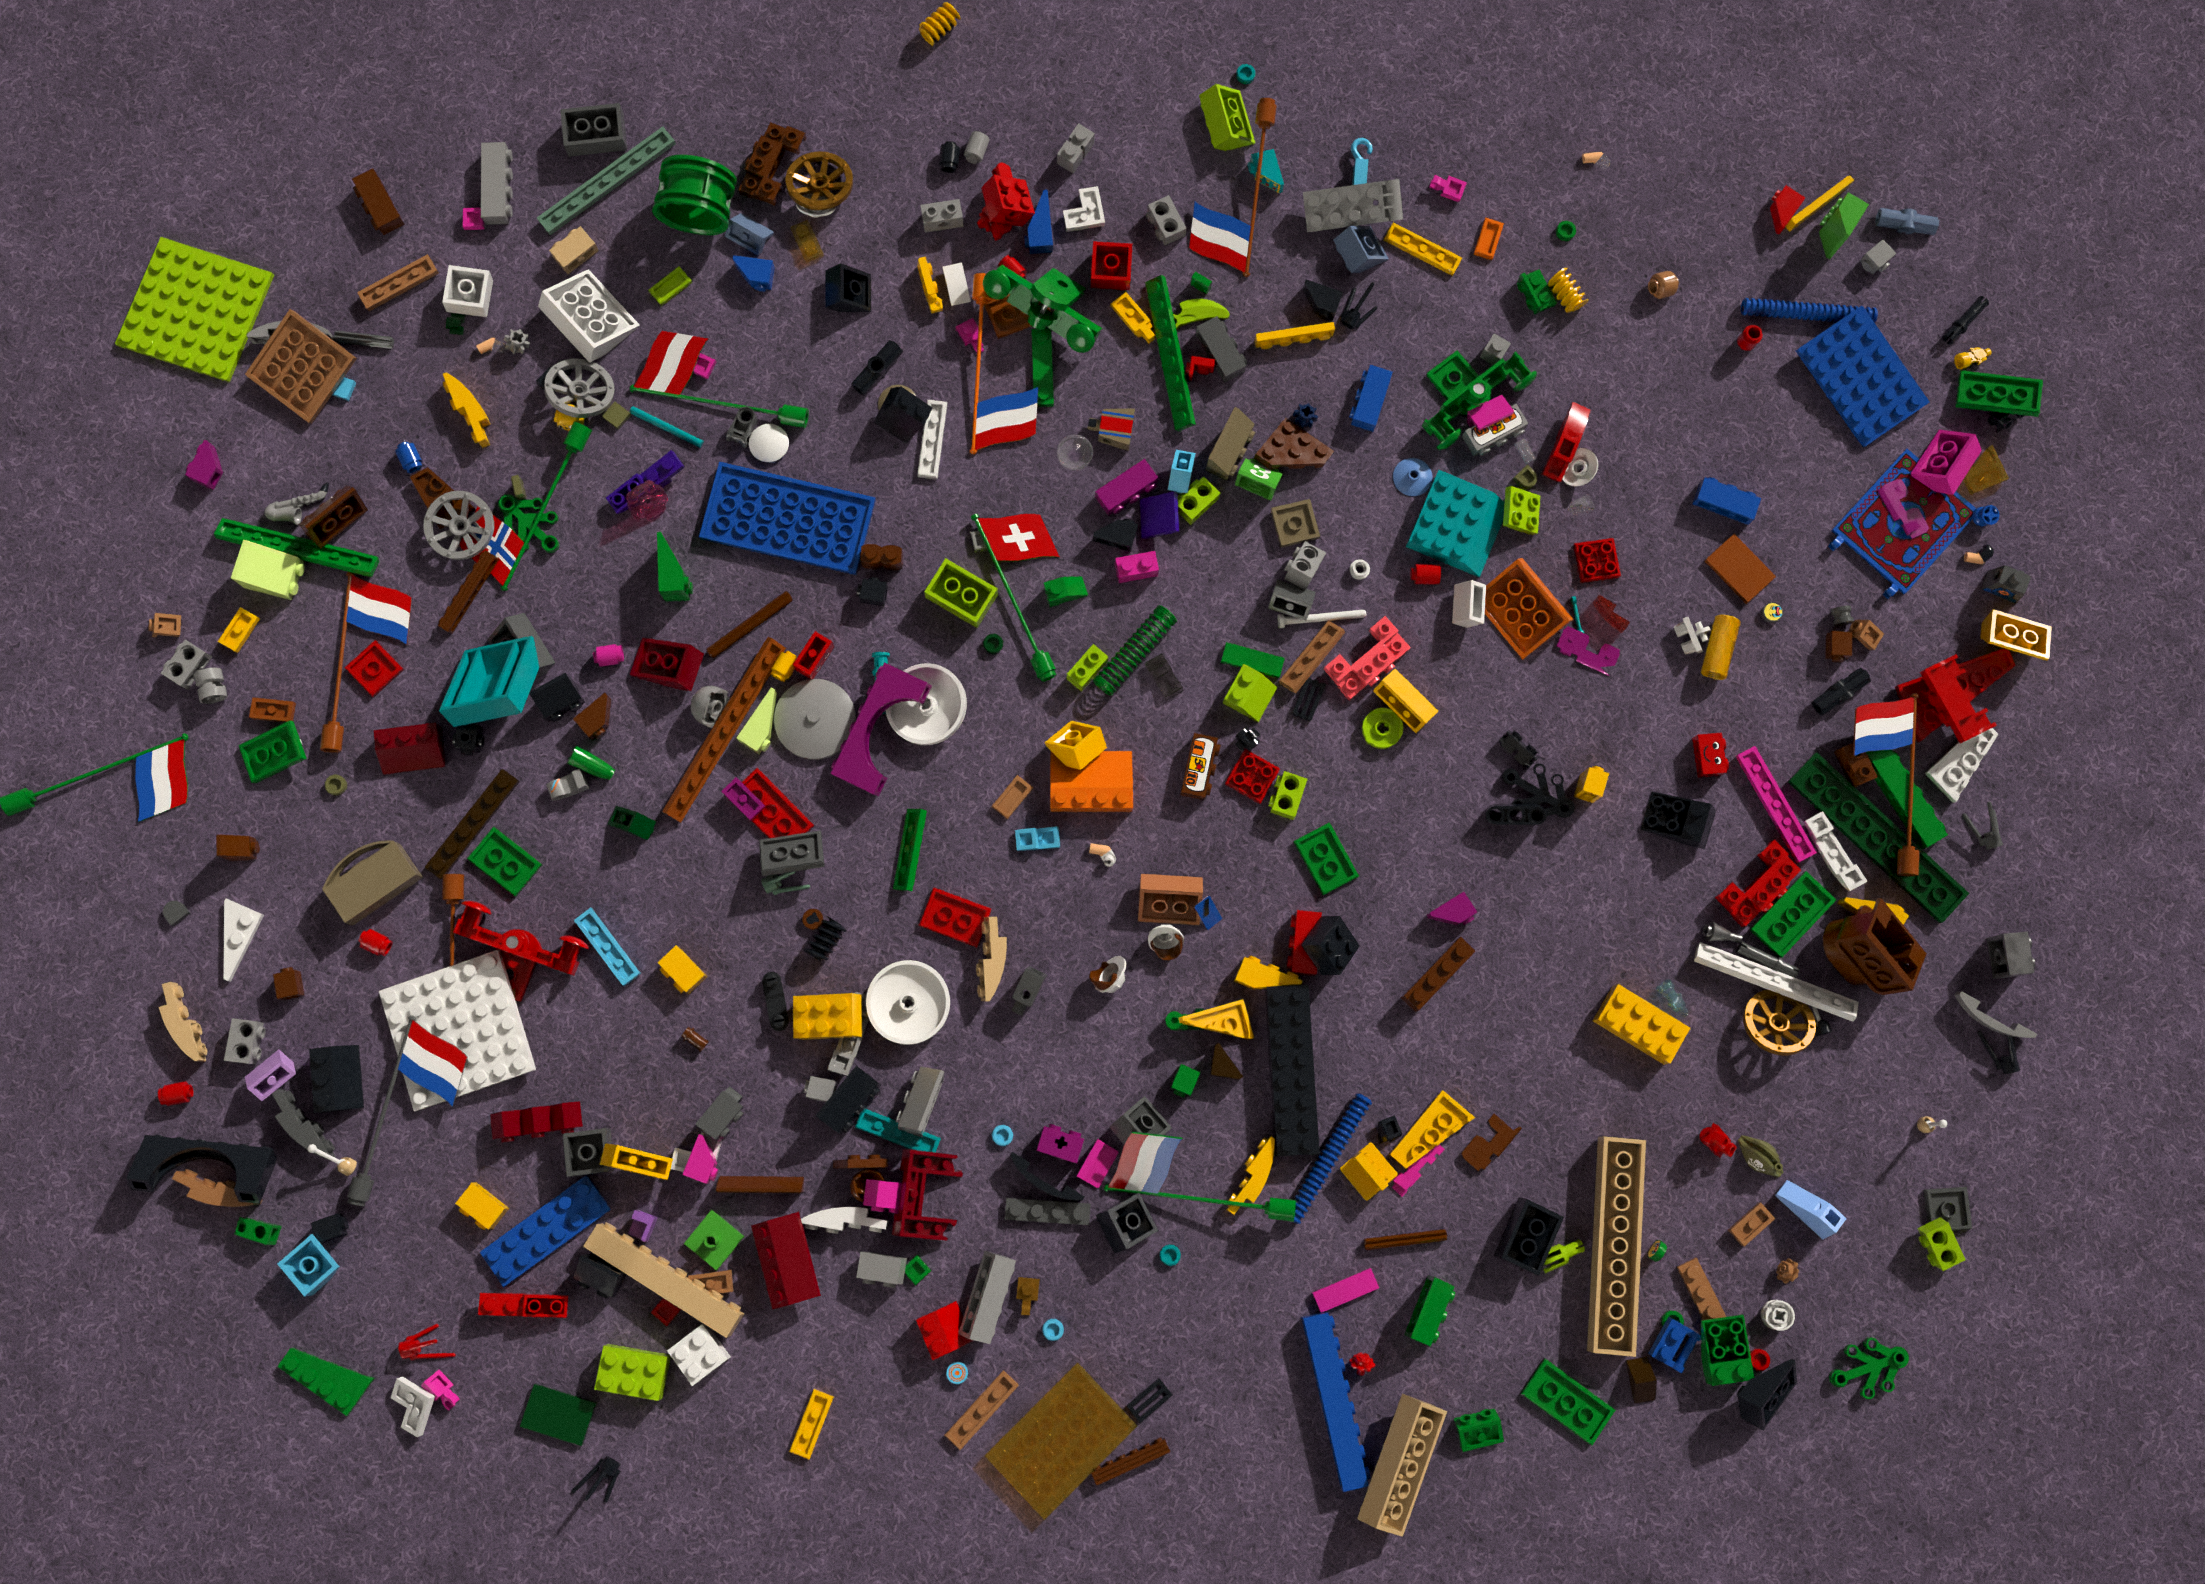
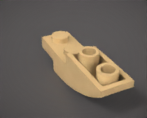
M984 917V922H982V933L985 934L986 940L983 943V953L987 959H979V964H976V974L980 977L977 994L978 997H981V1001H990L1000 983L1006 960L1007 937H998L997 917Z
M174 982L162 984L167 1005L160 1006L159 1010L168 1032L186 1055L196 1062H205L207 1048L201 1042L202 1028L196 1021L187 1020L189 1012L187 1007L183 1006L182 997H184L182 987Z

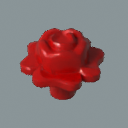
M1357 1353L1352 1359H1349L1351 1368L1357 1369L1356 1373L1360 1376L1365 1375V1371L1370 1372L1375 1367L1373 1359L1366 1353Z

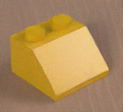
M1076 721L1067 723L1045 742L1046 747L1065 766L1079 770L1085 768L1089 762L1098 757L1107 748L1100 727Z

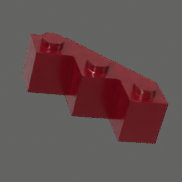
M580 1101L490 1114L492 1139H501V1143L515 1141L514 1137L531 1135V1138L545 1137L544 1133L561 1131L562 1134L575 1132L574 1128L583 1127Z

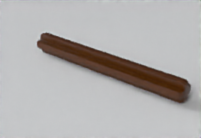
M787 591L783 592L706 649L707 653L712 658L718 656L792 602L791 595Z

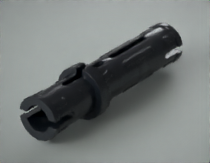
M1979 296L1971 307L1959 319L1953 322L1952 327L1942 336L1943 341L1946 342L1950 338L1947 344H1953L1959 335L1964 334L1972 321L1989 305V300L1986 298L1981 302L1984 296Z

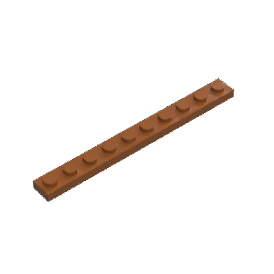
M767 637L664 807L662 812L681 823L769 678L772 672L771 668L781 652L785 651L786 648L773 638Z

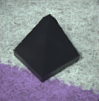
M1395 1115L1378 1122L1379 1144L1403 1135Z

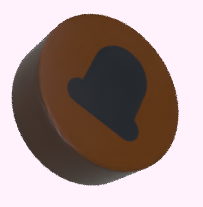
M809 909L803 914L802 921L808 929L816 930L823 925L821 921L824 920V917L819 910Z

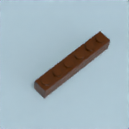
M1159 1437L1152 1444L1146 1443L1142 1445V1448L1139 1450L1135 1448L1129 1451L1130 1454L1126 1456L1125 1454L1118 1456V1459L1115 1461L1112 1459L1108 1460L1102 1467L1100 1465L1093 1467L1091 1474L1096 1486L1170 1453L1165 1438Z

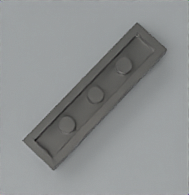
M1006 1198L1005 1220L1089 1225L1091 1204Z

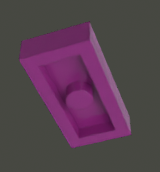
M737 777L721 791L750 821L766 807Z

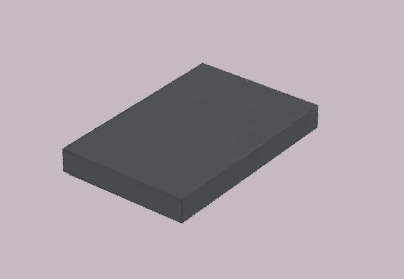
M821 830L759 840L762 876L825 867Z

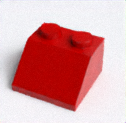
M957 1301L916 1319L932 1360L973 1341L959 1335L963 1315Z

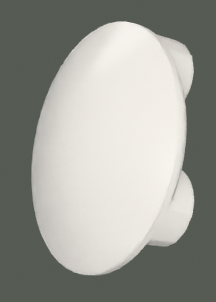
M764 424L757 427L749 438L751 453L755 458L763 462L775 463L786 454L789 447V439L786 432L774 424Z

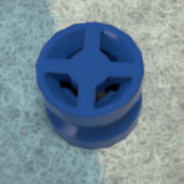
M1988 505L1976 508L1972 518L1977 526L1982 527L1997 523L2000 515L1995 506Z

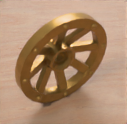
M822 151L807 153L797 158L788 168L786 173L787 191L793 201L804 208L811 210L830 209L844 202L850 195L853 187L852 171L845 160L833 153ZM822 161L820 173H815L810 163ZM828 164L836 165L838 168L827 176ZM804 166L810 175V179L797 174V172ZM844 173L846 177L845 182L832 183ZM793 180L805 184L807 187L795 189ZM842 189V190H841L838 194H836L835 196L829 191V190ZM813 193L811 199H808L802 195ZM820 196L827 198L825 200H818Z
M1767 989L1755 994L1744 1009L1743 1023L1747 1034L1756 1045L1769 1053L1782 1056L1797 1054L1810 1044L1815 1035V1018L1808 1005ZM1776 999L1774 1014L1771 1013L1764 1000ZM1783 1001L1795 1007L1786 1015L1781 1013ZM1757 1004L1766 1019L1753 1014V1009ZM1801 1013L1806 1023L1790 1024L1789 1021ZM1754 1022L1766 1028L1758 1032ZM1789 1031H1806V1034L1801 1041ZM1769 1034L1773 1035L1774 1043L1766 1040L1764 1037ZM1781 1036L1794 1045L1783 1046Z

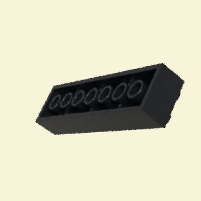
M1309 985L1266 987L1265 1002L1275 1156L1320 1154Z

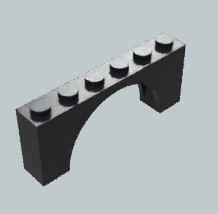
M145 1135L126 1179L131 1190L153 1192L160 1180L174 1168L193 1160L213 1159L224 1162L235 1170L236 1185L234 1192L239 1202L260 1204L276 1164V1156L273 1148L266 1146L254 1147L246 1144H228L221 1141L208 1142L202 1139L189 1140L182 1137L170 1138L162 1135Z

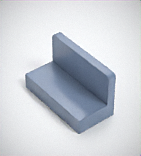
M740 213L730 219L725 237L754 254L760 255L766 240L772 237L774 232Z

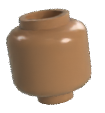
M1671 271L1656 273L1650 278L1648 290L1650 294L1658 299L1670 297L1677 292L1678 278Z

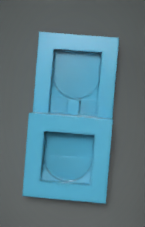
M1057 826L1015 830L1017 851L1060 848L1059 827Z

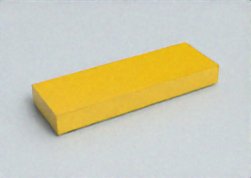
M813 1389L789 1452L810 1459L834 1396Z

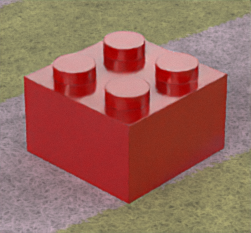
M1093 241L1091 288L1130 290L1133 244Z

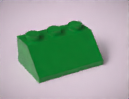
M1428 1275L1404 1335L1430 1347L1432 1343L1435 1344L1439 1337L1438 1327L1440 1323H1444L1447 1317L1446 1307L1448 1303H1452L1455 1297V1291H1453L1455 1286Z

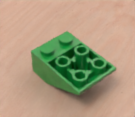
M1743 1314L1701 1320V1360L1705 1383L1716 1386L1749 1381L1754 1378Z

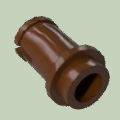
M688 1027L681 1035L683 1041L689 1042L701 1052L709 1041L694 1031L695 1028L691 1029Z

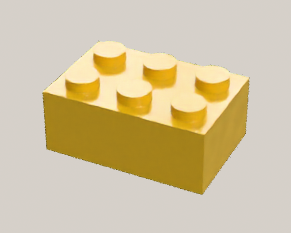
M860 994L793 996L794 1039L862 1037V1004Z

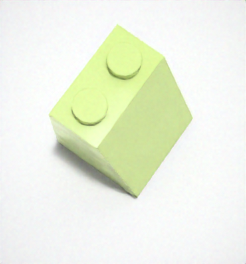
M243 540L231 579L245 589L292 600L293 595H296L299 586L297 583L299 576H302L305 566L304 562L296 556Z

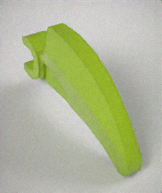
M1207 299L1183 301L1179 303L1182 312L1178 315L1173 314L1174 320L1177 322L1175 324L1176 330L1183 325L1212 319L1216 316L1223 320L1230 317L1229 311L1226 308Z

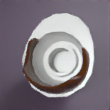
M1170 924L1161 925L1149 932L1148 944L1159 959L1169 961L1181 954L1184 936Z
M1115 956L1107 962H1102L1099 969L1090 972L1089 979L1094 984L1096 990L1102 993H1114L1122 987L1125 982V959L1121 956Z

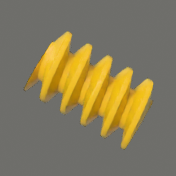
M944 2L942 7L937 8L936 12L931 14V17H927L925 22L919 24V31L922 37L933 46L935 44L933 38L939 41V33L945 36L944 28L951 31L950 23L956 26L957 22L955 19L961 20L960 15L950 3Z
M1563 268L1549 280L1548 286L1553 287L1552 292L1554 294L1558 293L1556 296L1557 300H1562L1561 305L1566 306L1565 311L1569 313L1583 307L1588 303L1589 299L1582 301L1585 293H1577L1581 287H1573L1576 280L1569 281L1572 274L1565 275L1564 273L1568 268Z

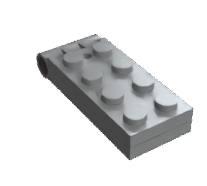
M1399 179L1303 192L1307 232L1403 220ZM1378 200L1379 204L1375 206L1373 201Z

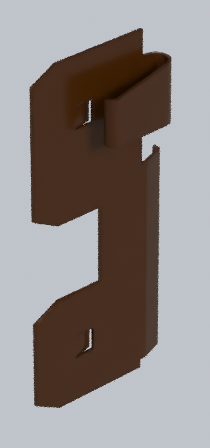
M1493 1114L1488 1122L1497 1134L1490 1142H1487L1482 1136L1476 1135L1461 1154L1477 1171L1480 1168L1485 1170L1491 1163L1489 1157L1493 1153L1499 1157L1522 1128L1518 1127L1513 1130L1496 1114Z

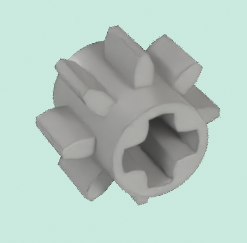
M510 329L509 335H505L504 341L507 342L505 349H510L513 355L515 353L524 354V348H529L530 345L527 341L529 335L521 332V329L516 331Z

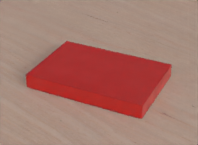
M933 888L919 927L977 948L983 934L982 922H984V917L990 916L992 909Z

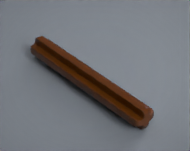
M1445 1229L1366 1238L1364 1239L1365 1250L1446 1241L1447 1232Z

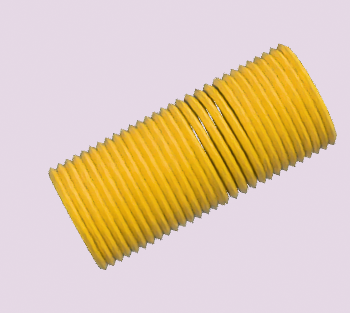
M1729 615L1715 616L1701 669L1702 675L1717 680L1727 678L1741 623L1739 619Z

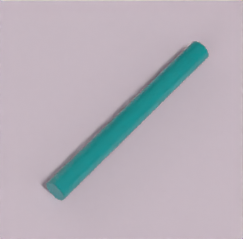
M634 406L629 411L630 414L699 448L704 443L703 440Z

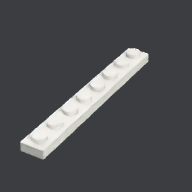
M1699 942L1696 948L1694 962L1852 1022L1857 1017L1859 1002L1702 942Z

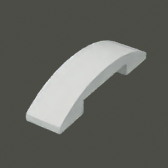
M1823 811L1804 821L1811 839L1828 868L1848 892L1868 882L1857 864H1852L1832 832L1834 828Z

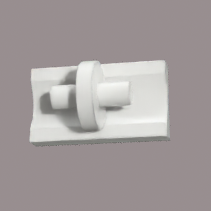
M1689 617L1683 618V622L1674 626L1678 637L1688 633L1691 640L1681 644L1685 655L1694 652L1699 654L1703 650L1697 636H1700L1702 642L1708 640L1706 633L1711 631L1709 626L1703 628L1700 621L1695 623L1697 631H1694Z

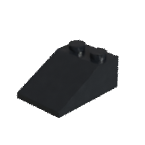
M1790 1359L1750 1379L1745 1386L1742 1385L1737 1393L1740 1418L1764 1431L1797 1384L1795 1360Z

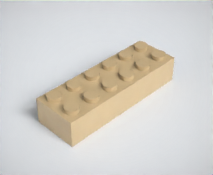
M1402 1394L1387 1438L1383 1444L1378 1463L1375 1466L1365 1499L1360 1508L1358 1520L1376 1529L1403 1537L1447 1411Z

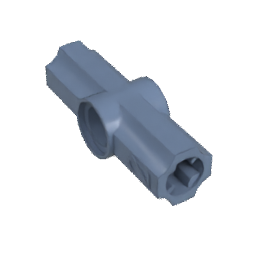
M1880 208L1875 220L1876 226L1897 229L1898 233L1906 232L1905 234L1916 232L1934 236L1939 226L1938 217L1920 215L1913 209L1897 211Z

